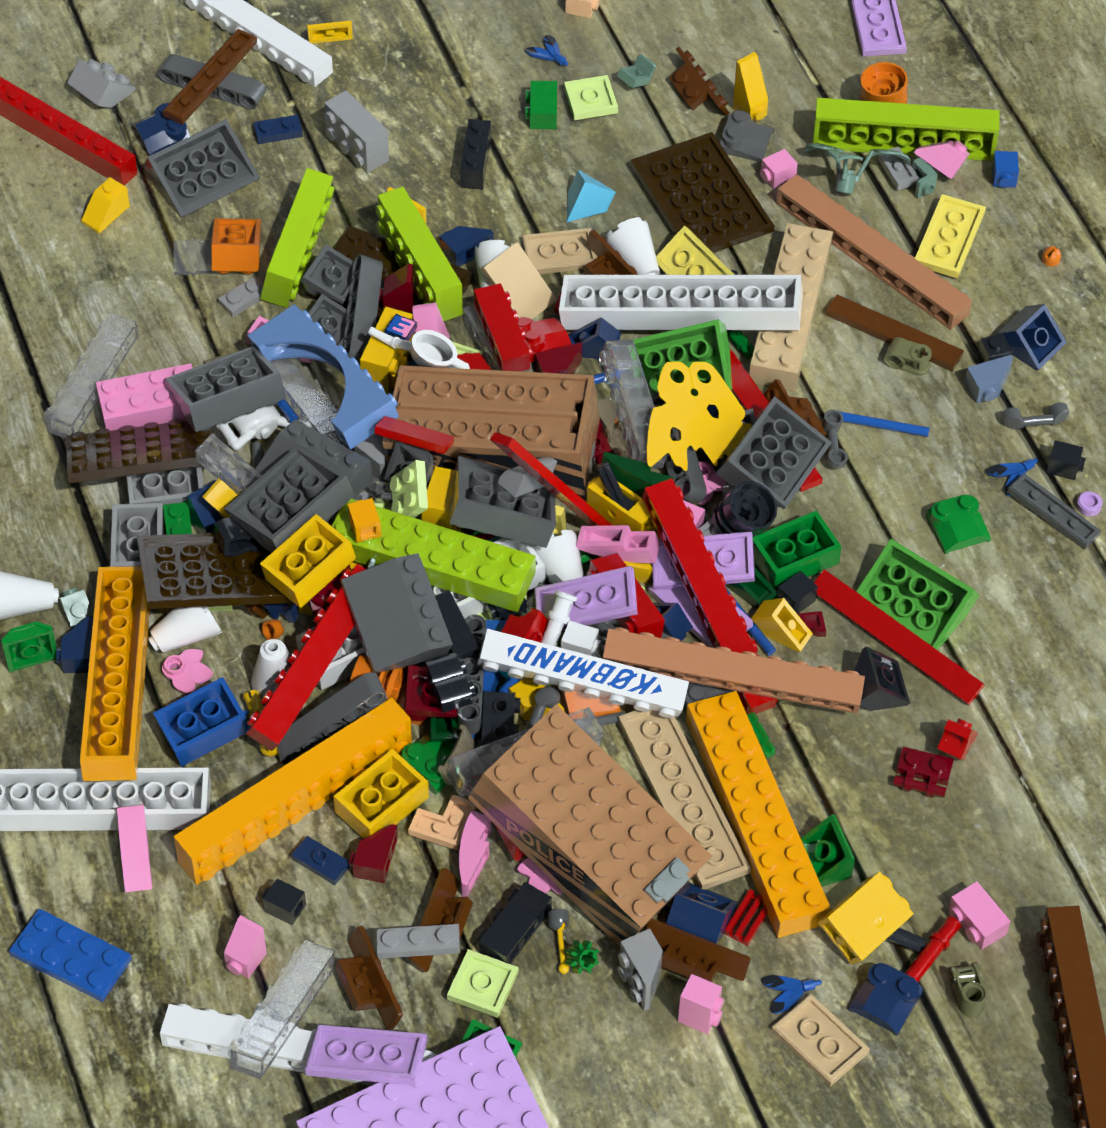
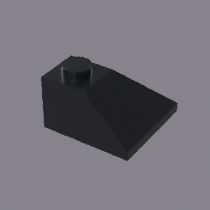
M867 646L864 647L854 669L859 675L865 676L860 706L870 711L909 705L910 700L898 661Z

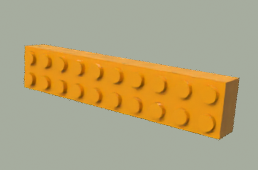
M140 566L98 567L80 754L83 781L137 780L150 609H147Z
M737 691L689 703L687 705L686 723L721 806L751 866L750 875L758 894H761L763 898V905L767 907V915L777 939L820 927L817 922L831 911V907Z
M393 698L382 703L176 834L174 842L179 865L196 885L202 881L210 880L219 870L233 865L238 858L247 852L255 851L261 843L269 838H275L283 829L291 824L298 823L309 812L320 809L326 801L333 798L334 795L391 749L401 756L404 747L412 743L411 718Z

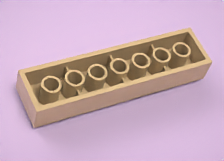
M787 223L774 275H801L803 298L800 330H759L749 373L756 384L770 386L776 379L781 381L785 390L796 392L831 251L833 231Z

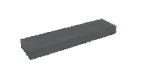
M1025 473L1008 488L1007 492L1082 549L1086 550L1100 536V529Z

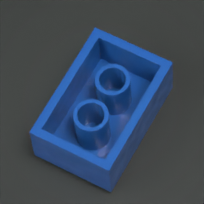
M223 677L153 713L161 732L181 767L246 734L250 728L244 712Z

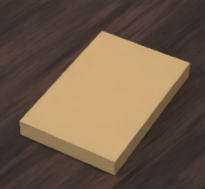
M591 228L522 235L524 252L539 274L584 270L586 264L597 258V255L587 246Z
M518 242L513 243L481 268V271L491 285L501 283L504 291L509 292L511 298L510 306L512 309H516L518 319L521 317L534 319L557 300Z
M812 994L807 996L773 1025L771 1030L830 1087L868 1055L870 1051L867 1045Z

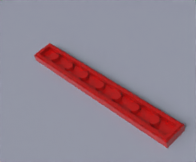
M731 349V391L744 410L753 409L756 418L769 402ZM815 467L799 488L800 492L822 484L823 478Z
M494 432L490 440L589 526H613L515 439Z
M824 569L814 581V584L818 586V597L969 706L984 688L983 682Z

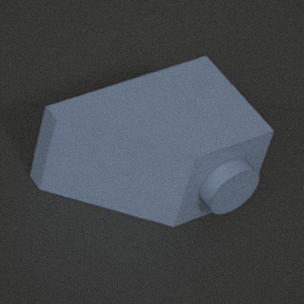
M1011 355L967 367L965 384L976 404L992 401L999 397L1010 374L1013 361Z

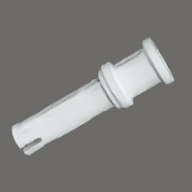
M559 590L555 592L557 596L552 610L548 611V618L550 619L542 643L552 646L557 645L564 624H567L570 620L569 613L573 602H576L578 598Z

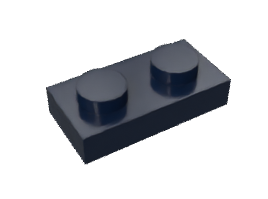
M298 115L253 122L258 144L303 137Z

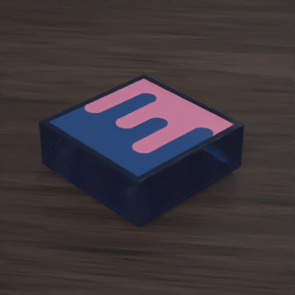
M395 314L385 329V333L392 337H399L402 340L409 341L417 329V322Z

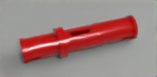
M947 916L937 932H933L929 936V942L905 974L919 982L941 952L949 948V942L957 931L961 929V923L956 918Z

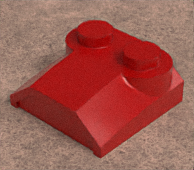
M527 317L519 318L518 325L524 328L526 345L530 344L533 351V359H530V363L535 361V353L572 345L567 331L557 318L535 322Z

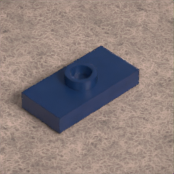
M306 836L291 854L292 860L333 885H336L351 867L347 859L309 836Z

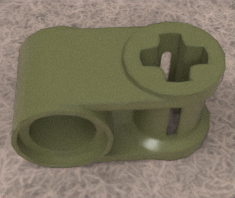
M896 337L891 341L884 357V362L893 369H900L922 376L930 371L931 364L929 360L931 359L932 351L927 345Z
M972 962L970 966L959 968L950 966L948 968L949 981L955 993L960 1011L968 1017L979 1016L983 1012L987 994L978 963ZM968 998H973L977 1001H971Z

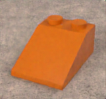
M214 218L212 271L223 274L230 273L231 271H241L244 274L259 272L261 219Z

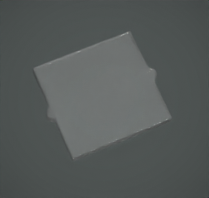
M212 239L174 241V275L191 274L195 276L196 274L213 273Z

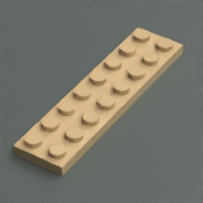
M635 710L619 716V724L659 805L712 855L695 875L700 888L708 889L750 874L751 866L675 716L674 718H665L660 716L659 712L653 710L648 712Z

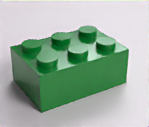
M817 510L753 537L754 563L764 578L776 590H778L781 584L800 571L807 577H810L824 569L826 570L838 565L840 562L842 546Z

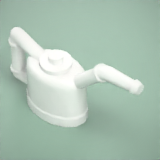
M371 327L368 331L370 336L376 337L393 349L410 351L412 358L419 366L470 369L468 363L457 358L458 353L451 340L441 333L432 330H422L413 335L412 341H407L399 337H392L374 327Z
M274 405L259 408L251 414L235 417L230 422L216 424V427L220 429L228 441V445L237 451L251 439H266L270 437L278 426L287 427L290 421L286 417L280 416ZM325 418L324 420L311 423L305 421L301 423L314 430H319L331 424L332 418ZM229 423H233L241 435L239 438L235 436L228 425Z

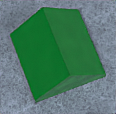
M832 814L801 838L822 887L852 878L855 862L836 815Z

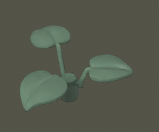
M806 143L805 152L826 149L825 153L836 160L837 181L835 191L853 194L854 184L859 182L860 176L872 156L887 154L901 158L909 165L911 162L907 155L898 151L871 149L855 176V171L847 169L848 159L863 161L862 157L821 143ZM841 160H844L843 169L840 166Z

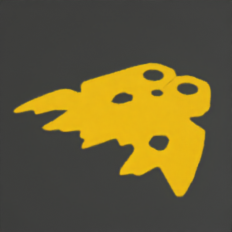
M667 362L663 366L657 389L659 396L666 404L655 407L652 410L647 441L648 466L652 467L664 455L669 453L674 464L681 466L684 471H687V448L689 446H692L695 451L701 447L712 463L717 466L718 459H721L724 454L729 456L751 424L742 423L745 417V410L711 364L707 362H693L688 368L682 362ZM677 369L683 373L684 381L682 383H676L671 379L670 373L672 370ZM699 370L709 372L711 376L709 383H702L698 379L697 373ZM691 389H696L698 391V395L693 396L691 394ZM709 404L716 405L719 411V418H714L707 410ZM676 427L681 431V440L673 441L670 438L671 428Z

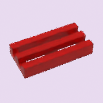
M751 889L746 894L724 931V935L746 946L752 941L768 912L765 905L746 937L741 936L760 904L763 905L761 894L757 896L754 894L755 891ZM750 901H755L750 910L748 911L747 915L745 916L744 920L740 924L739 928L737 929L736 933L733 932L734 927L738 923L739 919L741 918L745 909L749 905Z

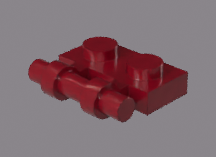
M903 746L896 773L906 775V777L895 775L893 785L903 787L905 791L915 790L926 793V796L934 798L935 795L944 798L947 788L938 786L937 783L948 786L954 759ZM914 778L929 781V783L914 780Z

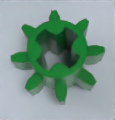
M574 940L573 945L565 950L567 953L565 964L573 966L572 972L581 974L583 970L590 974L591 969L596 964H599L597 961L599 950L591 948L592 942L583 940L581 944Z

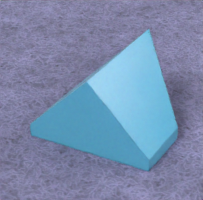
M578 170L568 191L566 223L607 212L616 191Z

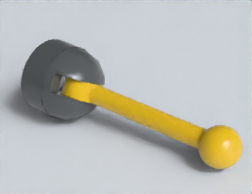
M555 909L547 913L550 928L557 931L560 956L558 971L561 974H566L569 971V966L565 964L562 931L569 925V912L565 909Z

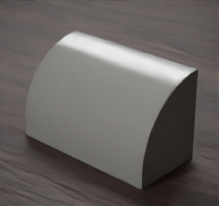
M550 457L537 459L553 473L557 464L555 459ZM521 466L505 471L498 481V484L515 498L544 487Z

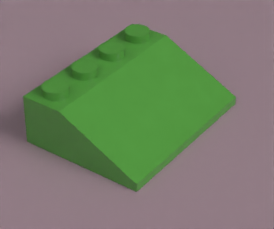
M719 319L627 341L639 411L649 410V400L654 393L658 392L657 386L660 374L667 362H682L688 368L693 362H707L717 370L729 389L732 390L730 347L726 325ZM677 369L671 371L670 377L674 382L682 383L684 381V375L681 371ZM698 371L697 377L702 383H709L711 381L708 371ZM693 388L691 389V394L697 396L698 391Z
M893 539L889 540L856 591L937 650L965 619L980 596L970 586Z

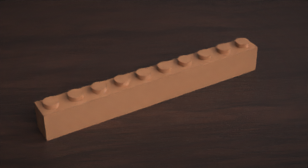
M796 174L778 188L776 203L778 206L807 227L833 231L832 245L948 329L952 330L969 315L972 299L965 293L960 292L947 280L935 274L929 267L924 266L912 255L900 249L894 242L886 239L876 229L871 228L859 217L854 216L842 205L833 201L827 194L811 185L809 181Z
M619 627L614 629L608 628L603 659L689 681L690 683L857 714L861 704L865 676L859 675L856 671L846 670L840 672L835 671L829 666L813 667L808 666L803 661L786 662L776 656L759 657L749 651H743L742 653L732 652L727 647L711 648L706 647L705 644L700 642H691L689 644L680 642L679 639L674 637L662 639L647 632L635 634Z

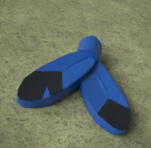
M550 35L544 37L546 49L538 47H528L525 49L529 56L555 61L560 65H568L566 58L560 54L555 38Z
M1028 459L1023 463L996 464L987 469V474L993 477L1010 476L1005 486V495L1010 497L1012 495L1007 492L1008 488L1023 473L1026 474L1027 471L1034 468L1038 459Z
M770 975L762 978V984L767 988L785 991L772 1004L771 1012L774 1014L786 1011L800 999L804 992L814 990L815 986L822 984L821 980L814 981L813 978L805 981L779 975Z

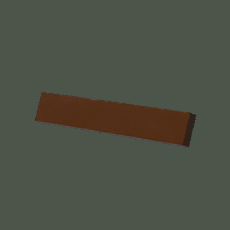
M237 29L163 110V116L183 125L255 46L257 37Z
M838 294L826 309L827 316L891 344L892 339L901 337L908 341L927 345L932 351L929 361L952 372L964 353V350Z

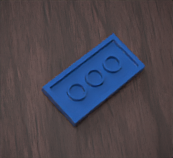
M40 908L9 950L10 956L101 1002L104 1001L132 960L131 954Z

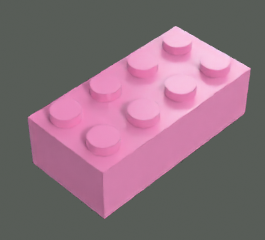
M192 364L96 382L105 428L113 431L119 430L120 427L126 425L140 427L150 422L163 424L174 419L186 421L166 384L165 378L192 369Z

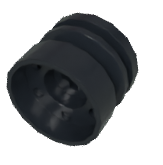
M753 481L741 482L734 486L727 496L715 507L712 517L714 528L718 534L752 532L754 537L761 534L774 522L777 516V504L771 492L760 483Z

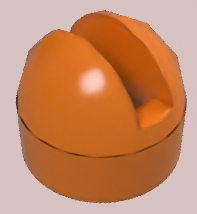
M1055 246L1045 248L1042 254V262L1050 267L1057 266L1060 263V250Z
M277 619L265 621L262 625L264 637L267 640L280 638L285 630L281 625L282 622Z

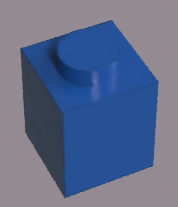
M995 151L992 163L993 187L1016 188L1019 175L1018 152Z

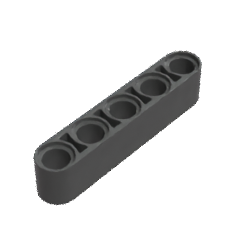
M169 54L158 70V76L165 83L184 88L203 68L205 63L176 54ZM230 72L209 97L247 109H255L266 93V87L256 79Z
M361 254L355 258L352 267L343 338V348L346 350L348 357H354L359 366L360 359L371 338L368 331L371 327H376L383 270L382 261Z
M659 392L654 393L649 400L651 414L653 408L666 404L659 396ZM676 427L671 428L670 438L673 441L681 440V431ZM689 446L687 448V471H684L681 466H676L669 453L664 455L669 476L674 477L676 486H680L684 496L683 500L693 503L703 501L707 489L693 447Z
M474 614L466 617L465 621L481 651L486 633V620L482 616ZM480 653L463 659L467 669V673L464 675L467 680H472L476 694L472 697L473 704L458 708V729L460 725H464L471 735L478 733L482 721L484 669L482 668L483 666L477 665Z
M372 672L360 676L295 721L277 746V754L282 764L290 763L384 703L387 699V694L377 674Z

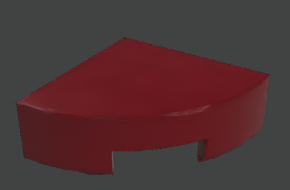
M822 611L797 613L813 633L812 635L826 637V627Z

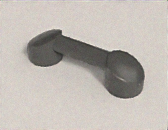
M1059 402L1050 406L1048 415L1022 417L1020 409L1008 408L1002 412L1001 416L1003 423L1007 427L1017 430L1026 426L1058 425L1068 417L1069 409L1066 403Z
M828 410L825 413L822 426L828 435V440L832 442L829 446L826 464L832 468H843L848 456L844 450L838 447L837 433L841 428L843 415L837 410Z
M543 687L536 693V706L525 733L542 718L546 708L551 709L556 704H559L560 693L558 690L552 687Z

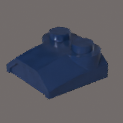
M170 103L159 105L154 114L132 124V128L137 132L147 150L148 156L190 137L186 123L181 125L163 116V110Z
M877 963L869 969L868 976L848 1011L855 1012L898 1036L920 999L923 988L911 976L885 963Z

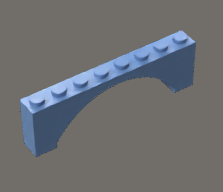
M294 304L247 335L251 345L255 346L269 362L284 358H308L327 363L345 376L344 398L336 417L331 422L337 436L350 450L373 435L375 426L384 416L394 419L399 417L395 408L398 406L395 398L390 393L386 394L378 381L373 382L369 372L366 369L361 370L354 357L349 358L343 346H337L333 337L329 333L325 334L317 321L313 323L312 318L305 309L301 311Z

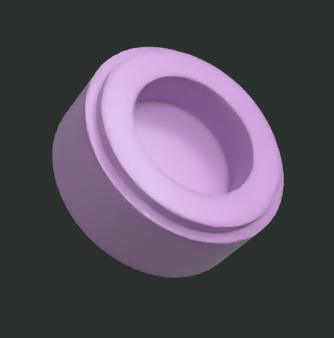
M1087 491L1079 495L1077 509L1081 514L1095 516L1101 511L1102 499L1097 493Z

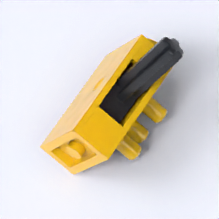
M609 463L598 464L597 473L599 477L593 478L587 486V503L613 526L628 525L631 531L656 532V527L642 498L616 480Z
M880 871L865 879L817 922L851 965L866 958L884 940H889L917 953H920L926 944L923 937L899 928L914 913L910 910L906 899L899 896L894 890L890 879L882 875Z

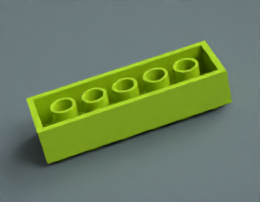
M310 168L306 169L269 264L261 300L285 308L288 307L290 299L295 301L299 283H301L305 274L306 265L308 266L312 255L311 251L317 243L319 235L316 234L322 230L325 220L323 217H325V214H328L331 205L329 200L332 199L335 187L331 186L333 176Z
M400 187L377 195L378 205L375 207L379 217V221L376 222L377 229L381 235L384 234L386 237L387 246L390 251H394L399 267L413 264V285L417 298L419 300L422 299L424 304L436 303L443 321L463 315L462 283L405 188Z

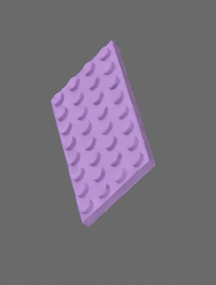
M500 1026L422 1062L416 1085L379 1082L296 1121L298 1128H549Z

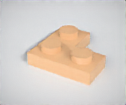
M452 795L443 816L418 808L408 829L409 835L458 851L465 823L471 810L476 811L477 806L471 800Z

